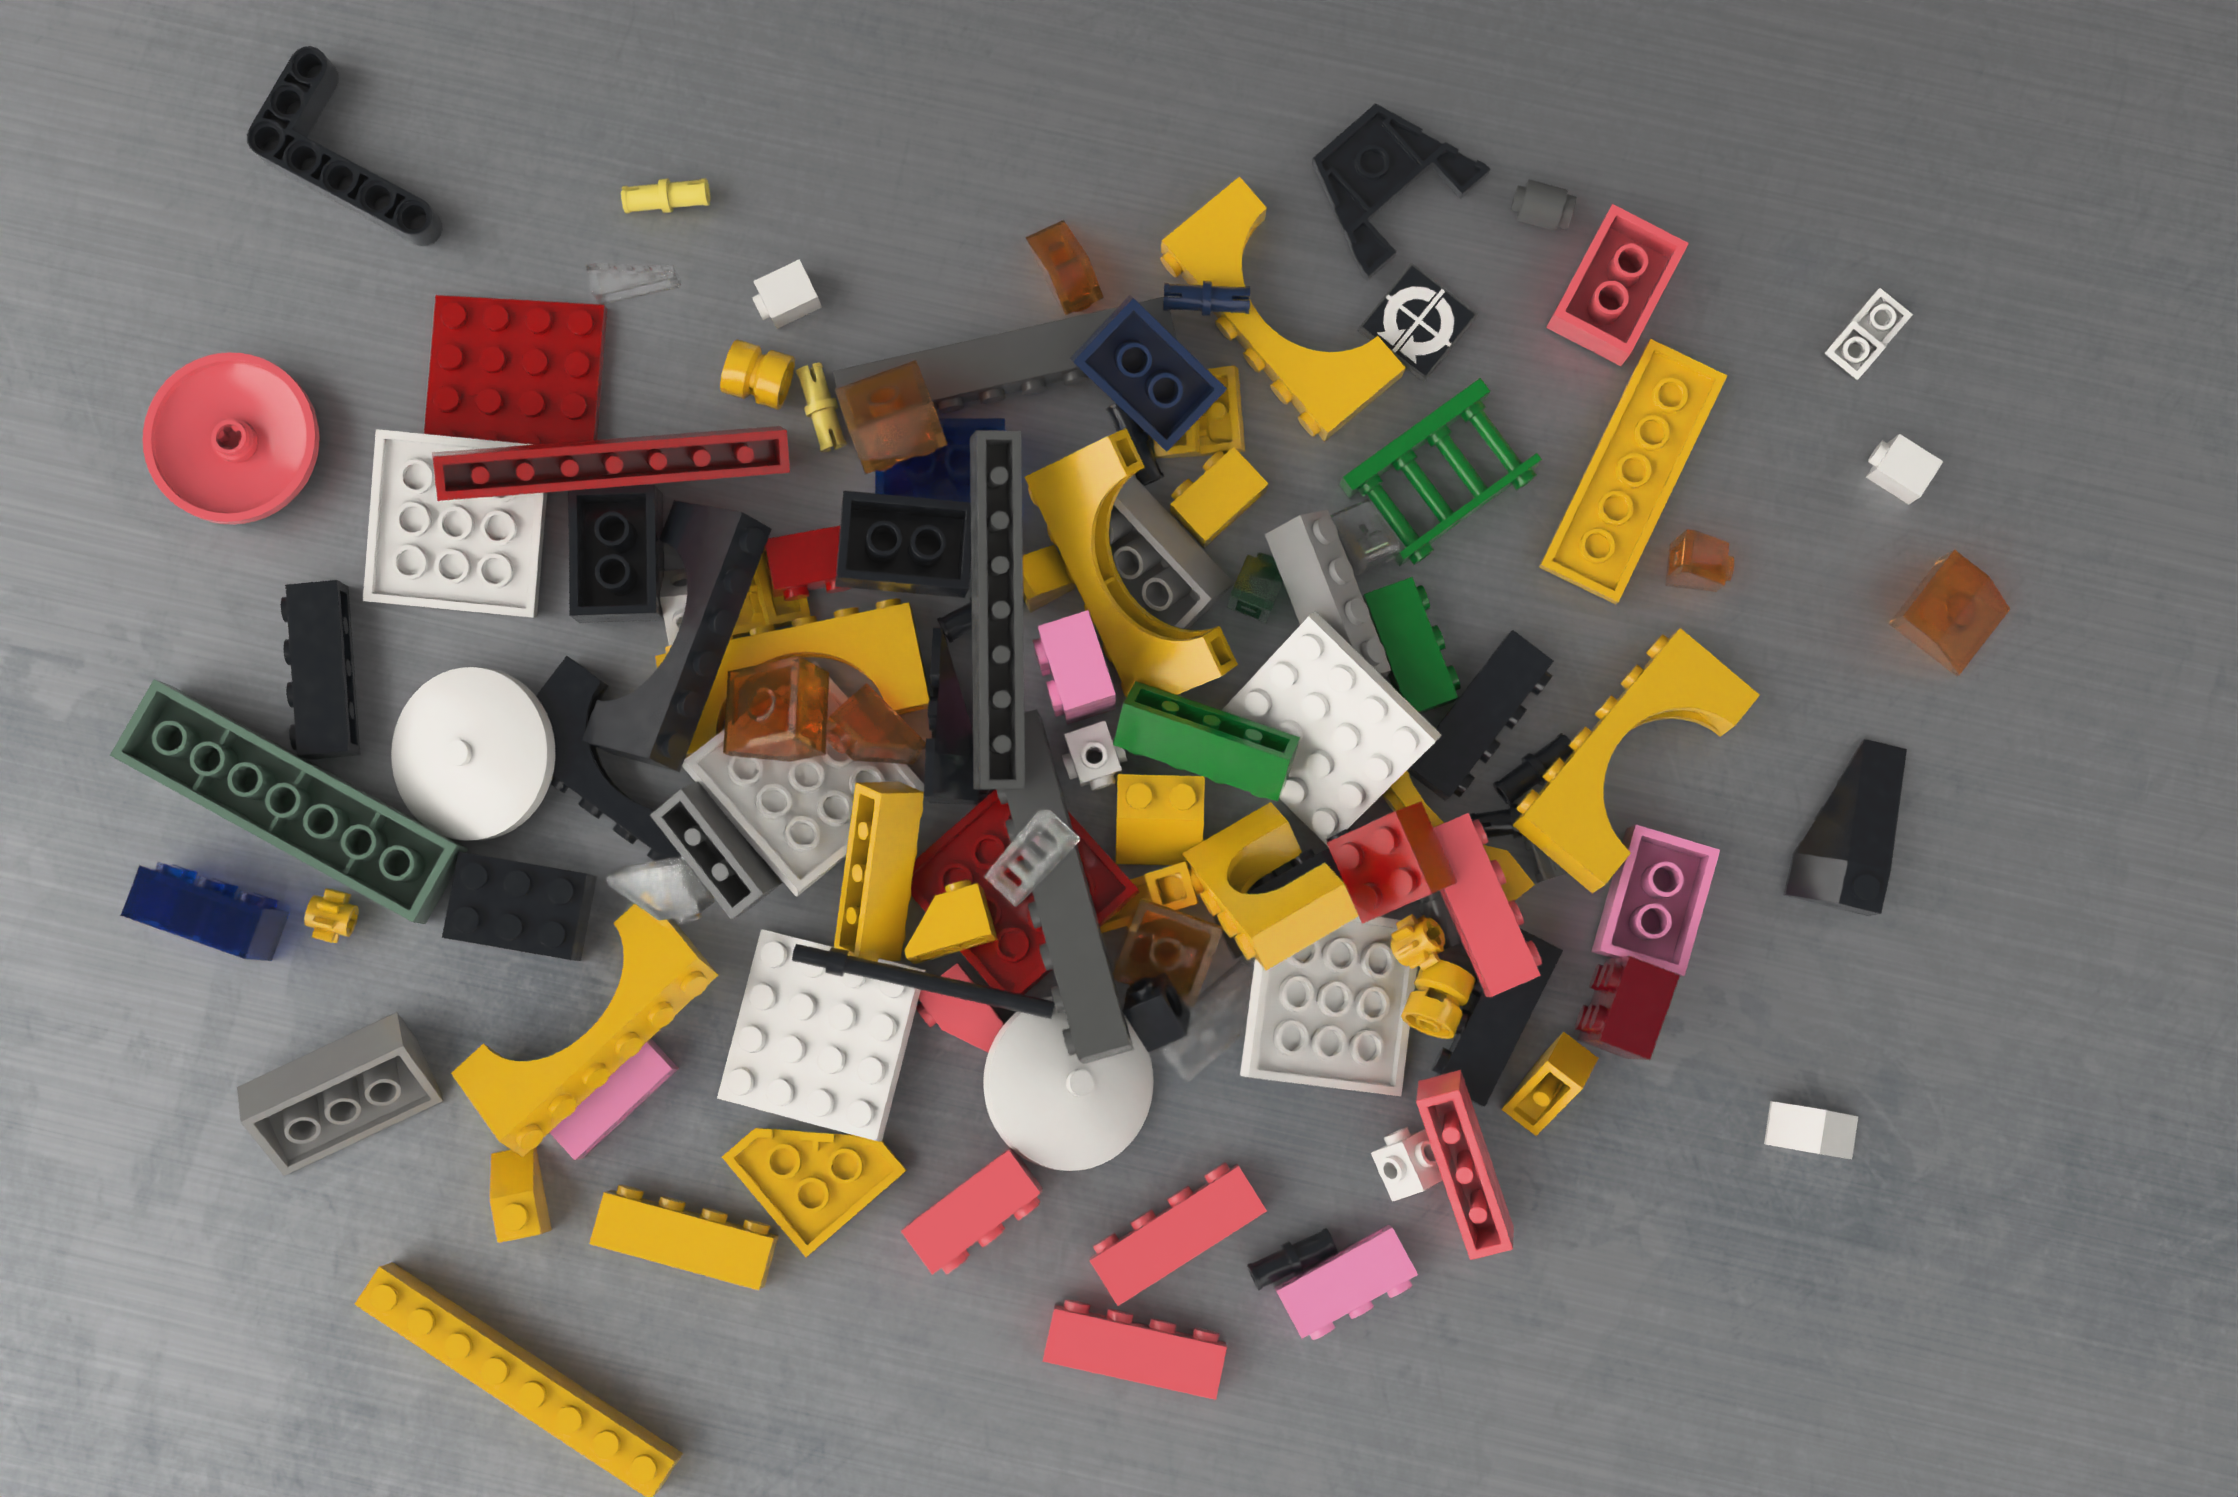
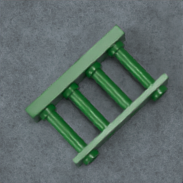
M1481 378L1341 479L1339 486L1350 499L1358 492L1363 497L1367 495L1406 548L1400 551L1395 558L1399 566L1408 560L1413 565L1419 563L1434 551V548L1431 546L1434 541L1513 485L1516 491H1518L1537 476L1534 469L1542 460L1540 456L1536 453L1522 463L1485 414L1486 406L1483 402L1488 397L1490 390ZM1461 418L1465 423L1471 422L1508 472L1507 475L1489 488L1449 436L1452 433L1449 426ZM1427 442L1431 448L1437 447L1474 497V499L1456 512H1453L1415 461L1418 457L1415 451ZM1393 467L1397 472H1403L1440 522L1421 537H1419L1381 486L1384 481L1380 476Z

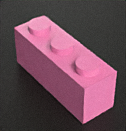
M649 1039L636 1055L630 1057L621 1065L605 1084L593 1091L576 1107L569 1117L563 1119L549 1133L574 1160L583 1159L679 1068L652 1039Z
M1387 1225L1339 1251L1338 1254L1332 1255L1304 1270V1274L1297 1277L1293 1276L1274 1288L1300 1337L1304 1338L1310 1335L1312 1340H1315L1334 1330L1336 1327L1333 1321L1349 1314L1350 1318L1353 1319L1371 1310L1374 1307L1372 1300L1387 1292L1389 1298L1406 1291L1412 1287L1410 1279L1417 1276L1418 1273L1393 1227Z

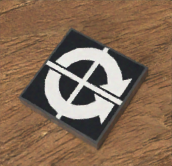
M1411 263L1360 325L1358 331L1370 341L1379 336L1406 369L1425 382L1474 322L1478 314Z

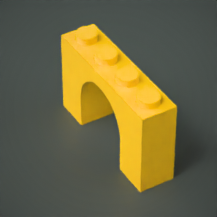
M1271 802L1182 853L1185 862L1188 863L1190 882L1196 894H1200L1212 916L1217 914L1223 929L1230 938L1234 936L1246 959L1249 960L1255 957L1265 971L1358 917L1345 884L1326 863L1321 864L1277 890L1263 894H1246L1250 887L1260 878L1302 853L1288 820Z

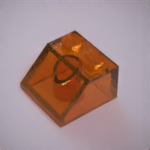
M916 360L835 389L865 474L876 470H887L898 462L915 456L931 454L937 448L948 445Z
M1954 549L1938 559L1890 621L1889 625L1955 676H1959L2009 612L2010 608L1990 576Z
M801 656L728 671L723 753L728 756L787 762L826 755L830 673Z
M1140 898L1128 921L1113 961L1112 972L1114 979L1131 986L1132 983L1142 977L1149 976L1153 978L1166 972L1185 1005L1194 1008L1224 929L1221 925Z

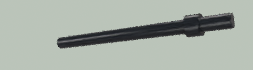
M796 944L792 956V961L826 968L825 973L843 977L844 973L1049 1019L1052 1018L1055 1005L1054 1001L849 956V951L831 947L830 951Z

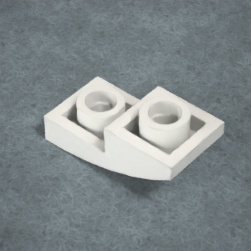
M1879 288L1824 354L1858 380L1913 314Z

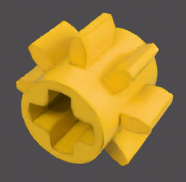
M326 888L323 897L318 895L311 897L306 908L304 924L307 927L314 928L312 938L330 943H338L340 935L351 936L359 914L358 906L349 904L351 894Z
M1411 914L1396 923L1398 930L1391 934L1393 937L1391 939V950L1395 958L1402 965L1410 966L1411 969L1420 966L1422 970H1425L1440 961L1437 954L1444 951L1445 935L1435 920L1426 918L1424 915L1416 919Z

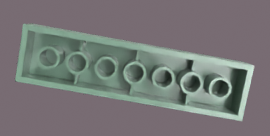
M155 679L152 681L110 754L113 758L414 923H427L454 875L458 852L466 853L469 849L437 833L418 820L305 758L297 756L294 752L172 685Z

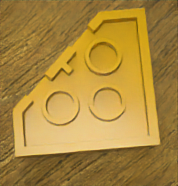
M754 1128L722 1156L723 1160L805 1257H808L907 1171V1168L883 1140L882 1142L850 1134Z

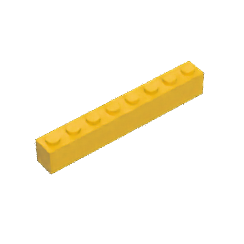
M393 1262L378 1267L354 1304L645 1497H654L660 1491L683 1455L682 1452Z

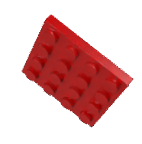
M435 295L424 434L533 445L597 440L607 321L606 306L602 304Z
M995 789L915 859L911 896L926 912L936 895L946 893V886L964 880H970L971 885L978 883L985 892L998 940L960 952L990 987L1025 995L1053 969L1048 971L1045 969L1039 945L1046 944L1042 927L1035 929L1030 916L1028 903L1035 902L1031 885L1024 887L1019 875L1017 862L1024 860L1020 844L1012 845L1005 821L1012 819L1009 804L1000 803L997 790ZM1068 811L1098 922L1101 927L1140 891Z

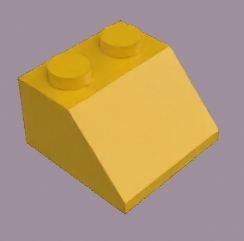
M1118 774L1116 864L1172 866L1185 862L1182 853L1203 841L1205 777Z

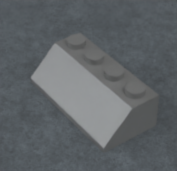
M1134 475L1123 485L1114 502L1109 527L1111 552L1119 576L1130 594L1147 612L1164 623L1188 630L1235 583Z
M1328 509L1299 515L1266 533L1265 537L1300 625L1316 611L1384 679L1387 678L1391 668L1386 658L1385 649L1378 638L1368 606L1363 600L1354 577L1353 568L1346 557L1336 525L1332 521Z
M398 1012L237 1087L241 1124L284 1176L443 1101L440 1089L418 1040Z

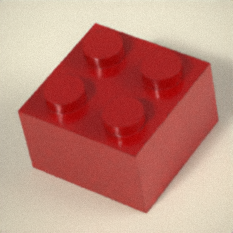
M1422 802L1394 811L1327 842L1362 924L1457 883Z

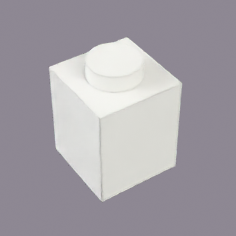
M800 259L753 281L759 294L752 297L763 321L771 317L776 329L822 308Z
M1899 434L1888 443L1882 440L1868 459V462L1873 467L1866 478L1909 505L1922 496L1943 461Z

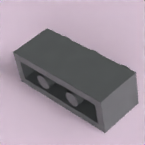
M698 781L680 789L650 814L731 920L754 907L782 884L770 866L736 829Z

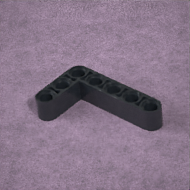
M307 46L296 50L248 130L247 143L250 149L269 167L418 246H429L435 243L441 236L442 222L428 203L307 138L334 93L339 82V76L334 65L318 48ZM322 66L321 72L317 76L307 78V73L312 67ZM301 101L300 107L296 112L286 114V109L291 103ZM271 138H280L278 145L274 149L265 151V145ZM316 156V162L312 168L301 170L305 159ZM353 176L352 184L348 188L337 190L338 183L342 178ZM389 195L390 200L387 206L375 210V201L381 196ZM427 215L426 223L421 228L410 229L411 222L416 216Z

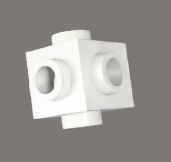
M1106 721L1064 734L1070 753L1062 755L1070 780L1078 777L1080 786L1083 787L1090 784L1092 791L1116 783L1114 776L1122 774L1120 763L1126 762L1127 758L1123 748L1113 745L1114 738L1111 739ZM1096 752L1103 758L1099 763L1092 764L1087 761L1089 754Z
M1408 1127L1397 1130L1383 1137L1386 1145L1371 1153L1392 1202L1425 1191L1443 1180L1426 1129L1410 1134Z

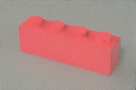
M1466 813L1434 827L1433 829L1457 880L1456 884L1439 892L1485 996H1495L1541 976L1537 966L1542 965L1540 954L1533 941L1526 942L1519 928L1520 925L1524 924L1523 916L1514 900L1507 901L1501 885L1506 884V879L1496 859L1490 861L1483 845L1488 843V838L1481 822L1478 819L1472 821L1469 813Z
M1461 1070L1420 1080L1418 1082L1416 1103L1470 1260L1513 1250L1514 1226Z
M1224 1162L1204 1175L1208 1183L1195 1191H1192L1190 1186L1181 1189L1167 1199L1170 1207L1155 1215L1151 1209L1130 1222L1134 1229L1120 1239L1113 1233L1093 1246L1096 1254L1090 1257V1262L1117 1306L1267 1212L1238 1164L1229 1168L1227 1163Z
M1065 1299L1064 1306L1055 1304L1043 1362L1216 1400L1227 1350L1226 1342L1218 1341L1219 1333L1200 1328H1194L1192 1335L1175 1331L1177 1324L1151 1318L1150 1325L1132 1321L1133 1314L1115 1309H1108L1107 1316L1089 1312L1091 1305Z

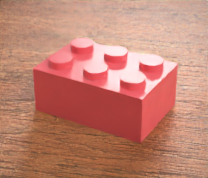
M1612 204L1546 328L1622 366L1633 351L1689 243Z
M1009 1148L906 1225L901 1232L932 1275L941 1268L947 1275L968 1259L967 1257L970 1254L966 1250L977 1241L983 1248L1004 1232L1003 1221L1011 1215H1014L1019 1221L1039 1206L1040 1200L1037 1196L1041 1194L1043 1188L1020 1156Z

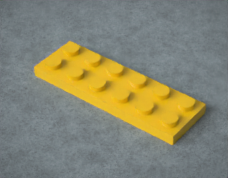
M1653 339L1647 342L1539 568L1615 605L1619 602L1728 375Z

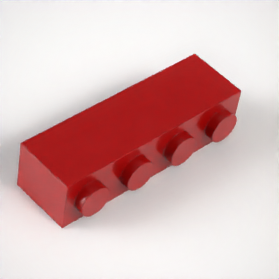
M840 525L768 538L764 552L773 597L783 596L784 601H795L809 597V591L826 588L827 593H838L851 589L835 587Z

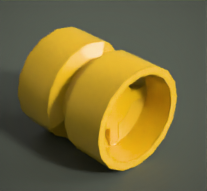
M736 339L729 349L723 366L720 390L722 393L741 399L747 398L750 394L754 395L756 403L779 410L784 404L791 386L795 369V358L775 350L762 354L760 346Z
M1441 959L1438 963L1425 970H1422L1420 967L1414 982L1418 991L1410 993L1401 1018L1412 1028L1429 1036L1442 1039L1453 1038L1463 1015L1459 1006L1467 1004L1476 982L1474 976L1462 967Z

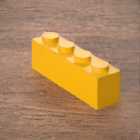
M899 781L856 782L835 933V948L849 951V956L876 962L879 959L892 962L901 961L902 947L906 936L905 926L908 905L911 899L914 862L917 856L920 819L923 814L924 792Z
M618 1185L617 1191L609 1190L603 1193L589 1244L755 1290H761L765 1287L779 1235L768 1233L770 1225L745 1219L743 1225L726 1221L727 1213L710 1208H702L701 1214L684 1210L686 1202L670 1197L660 1196L659 1202L642 1198L643 1190L625 1185Z

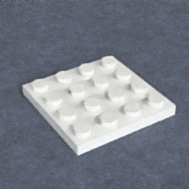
M376 429L363 601L537 617L547 492L437 501L432 452L533 444Z
M1316 611L1296 629L1222 709V711L1300 737L1288 780L1279 799L1326 845L1327 839L1345 829L1347 830L1442 736Z
M816 661L688 756L682 765L694 781H698L736 829L796 897L846 858L856 782L899 781L924 792V783Z
M1358 916L1267 971L1255 958L1240 1076L1401 1096L1410 1026L1403 1021L1401 1014L1410 993L1415 989L1414 982L1417 967L1411 969L1410 966L1402 965L1395 958L1391 950V939L1393 938L1391 934L1398 930L1396 923L1400 920L1378 917L1362 924Z
M761 929L717 1098L882 1142L921 990L844 973L843 977L825 973L826 968L792 961V956L796 944L830 951L831 946ZM878 960V962L885 963L893 966H898L920 972L926 971L920 968L888 960Z

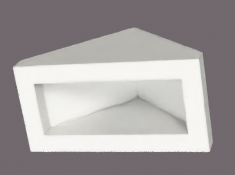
M1770 1101L1764 1144L1852 1160L1858 1116Z

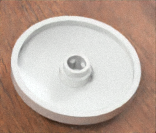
M463 667L443 672L427 681L413 694L398 718L391 749V762L395 783L405 805L418 821L445 837L457 840H487L503 836L515 830L531 817L549 789L555 766V741L548 715L535 694L511 675L493 669Z
M1052 996L1041 998L1045 1000L1054 1001ZM1055 1005L1051 1019L1016 1012L1002 1026L990 1047L986 1059L983 1080L984 1097L995 1129L1015 1153L1027 1161L1044 1168L1078 1171L1094 1168L1106 1163L1120 1154L1133 1141L1148 1115L1154 1081L1150 1055L1126 1017L1134 1050L1085 1064L1078 1060L1077 1054L1069 1055L1062 1030L1069 1028L1065 1011L1058 1013Z

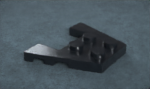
M1376 103L1313 157L1312 160L1314 169L1361 274L1367 281L1393 259L1397 252L1374 228L1369 220L1429 168H1432L1460 199L1483 180L1491 170L1481 161L1477 160L1475 162L1459 153V149L1446 142L1443 144L1423 133V129Z

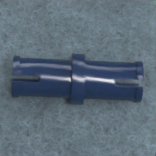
M1203 281V285L1164 283V296H1167L1164 297L1163 301L1164 311H1202L1204 316H1210L1211 312L1249 314L1250 286H1212V281Z

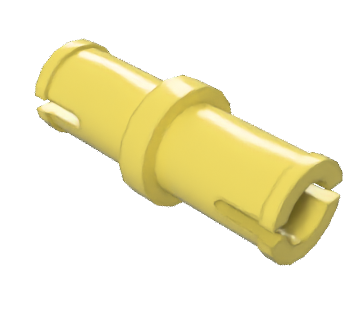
M666 178L659 179L658 184L622 186V206L626 214L661 209L663 213H671L674 208L709 206L710 188L707 178H701L700 180L670 182Z
M813 363L810 370L809 366L806 365L797 369L796 374L799 376L807 402L804 410L806 416L812 418L820 444V451L829 452L831 447H834V450L846 446L847 443L844 440L835 411L839 406L836 398H831L822 369L823 365L822 363Z

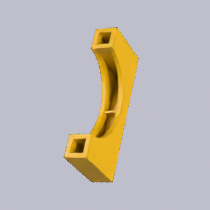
M1239 176L1161 240V253L1163 256L1160 257L1162 264L1172 276L1176 278L1181 275L1189 285H1203V281H1212V286L1245 287L1242 273L1243 252L1253 232L1265 220L1267 207ZM1251 300L1249 314L1213 312L1218 318L1215 324L1220 332L1229 341L1235 338L1246 350L1242 353L1243 357L1251 368L1257 373L1262 370L1273 382L1270 388L1276 397L1285 405L1291 402L1301 414L1298 416V420L1303 428L1313 437L1318 434L1324 442L1401 379L1406 369L1379 336L1351 350L1340 352L1316 351L1299 346L1279 335L1263 320Z
M1125 428L1025 476V480L1029 486L1028 491L1031 500L1039 507L1045 519L1049 538L1058 547L1066 563L1067 575L1070 581L1076 585L1085 603V611L1089 610L1092 623L1095 624L1103 641L1104 653L1117 670L1122 681L1121 686L1124 695L1128 696L1135 681L1178 695L1223 676L1236 667L1238 663L1220 626L1206 630H1187L1164 623L1147 612L1134 599L1119 576L1110 546L1109 527L1111 512L1116 497L1123 485L1134 474L1145 468L1128 430Z
M900 598L887 599L877 602L875 604L876 609L859 612L858 607H850L833 612L834 618L817 621L816 616H807L792 620V627L775 630V625H764L750 629V636L733 639L732 634L685 759L723 731L724 721L731 703L752 678L774 665L789 660L823 658L844 663L858 670L878 688L884 699L887 712L891 717L928 709L930 692L910 603L902 604ZM672 645L665 647V654L655 656L657 668L663 662Z
M1681 628L1669 638L1664 634L1659 636L1646 652L1651 659L1642 669L1638 664L1635 665L1621 681L1620 684L1626 689L1618 699L1612 695L1609 696L1595 712L1594 715L1600 720L1593 729L1590 730L1585 726L1570 742L1568 746L1574 751L1564 762L1559 757L1544 773L1542 777L1548 783L1539 793L1532 789L1516 807L1521 815L1512 826L1592 894L1606 885L1631 854L1612 829L1604 803V780L1607 766L1622 738L1638 726L1663 719H1679L1694 722L1712 730L1721 737L1739 722L1760 696Z
M646 893L613 923L620 934L623 944L624 959L621 978L610 1004L598 1021L581 1038L553 1055L532 1061L508 1060L483 1043L451 1073L498 1141L522 1157L531 1149L537 1147L550 1131L563 1119L569 1117L576 1107L593 1091L605 1084L621 1065L630 1057L636 1055L649 1039L662 1027L668 1025L678 1012L692 999L703 993L707 986L718 976V973L668 912Z

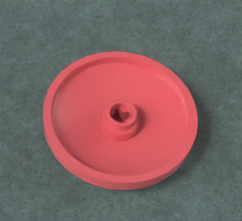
M227 352L208 355L196 359L177 370L155 394L148 408L143 427L145 461L160 491L176 506L189 514L219 524L236 525L255 522L269 517L287 506L308 482L314 470L319 451L320 436L317 416L303 388L295 379L272 362L244 353Z

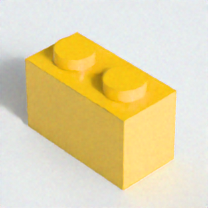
M1232 447L1226 454L1221 450L1216 452L1202 466L1206 472L1194 483L1190 478L1185 480L1171 494L1174 501L1170 504V512L1203 548L1207 547L1262 497L1268 489L1269 483L1235 447Z

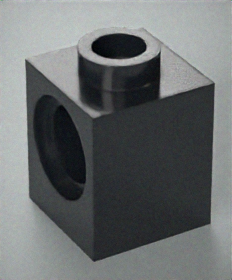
M1166 972L1153 978L1149 976L1142 977L1127 988L1122 1012L1148 1053L1187 1037L1191 1013Z

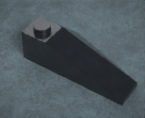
M933 627L930 684L931 688H933V696H930V701L928 702L929 731H932V738H926L924 797L929 803L978 805L981 802V795H989L990 789H974L973 728L942 628Z
M1868 739L1862 740L1838 779L1832 794L1814 818L1815 821L1808 833L1793 852L1783 895L1865 916L1882 913L1891 873L1907 749Z

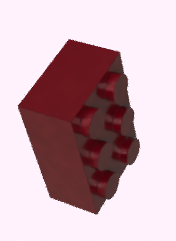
M1631 956L1606 959L1604 966L1598 964L1589 988L1595 990L1589 1006H1582L1575 1023V1029L1580 1031L1577 1040L1625 1059L1650 1060L1680 975Z

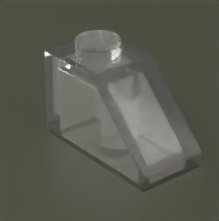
M682 856L623 866L606 877L608 886L658 920L675 918L677 924L692 922L702 918L701 912L715 903L712 894Z

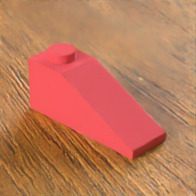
M956 963L940 975L974 983L959 963ZM924 990L920 991L919 1000L921 1003L917 1005L916 1010L930 1028L938 1024L941 1030L989 1053L996 1035L1005 1024L991 1005Z

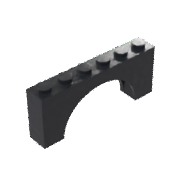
M674 500L659 540L676 549L681 556L686 570L687 600L679 631L663 662L640 687L619 699L611 701L597 700L582 741L613 755L680 772L772 528L743 512Z
M566 656L536 695L548 715L554 734L555 766L550 784L564 794L568 788L572 789L582 797L578 805L598 819L603 813L616 822L612 829L614 832L631 844H634L637 839L651 848L647 854L649 858L666 870L673 864L685 873L681 881L702 896L708 889L650 816L655 810L638 804L623 793L603 767L597 747L582 741L597 700L601 701L603 694L609 686L576 661Z

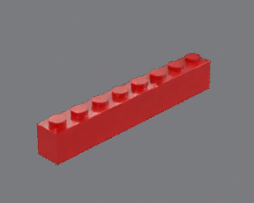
M781 426L432 452L437 501L790 473L787 430Z

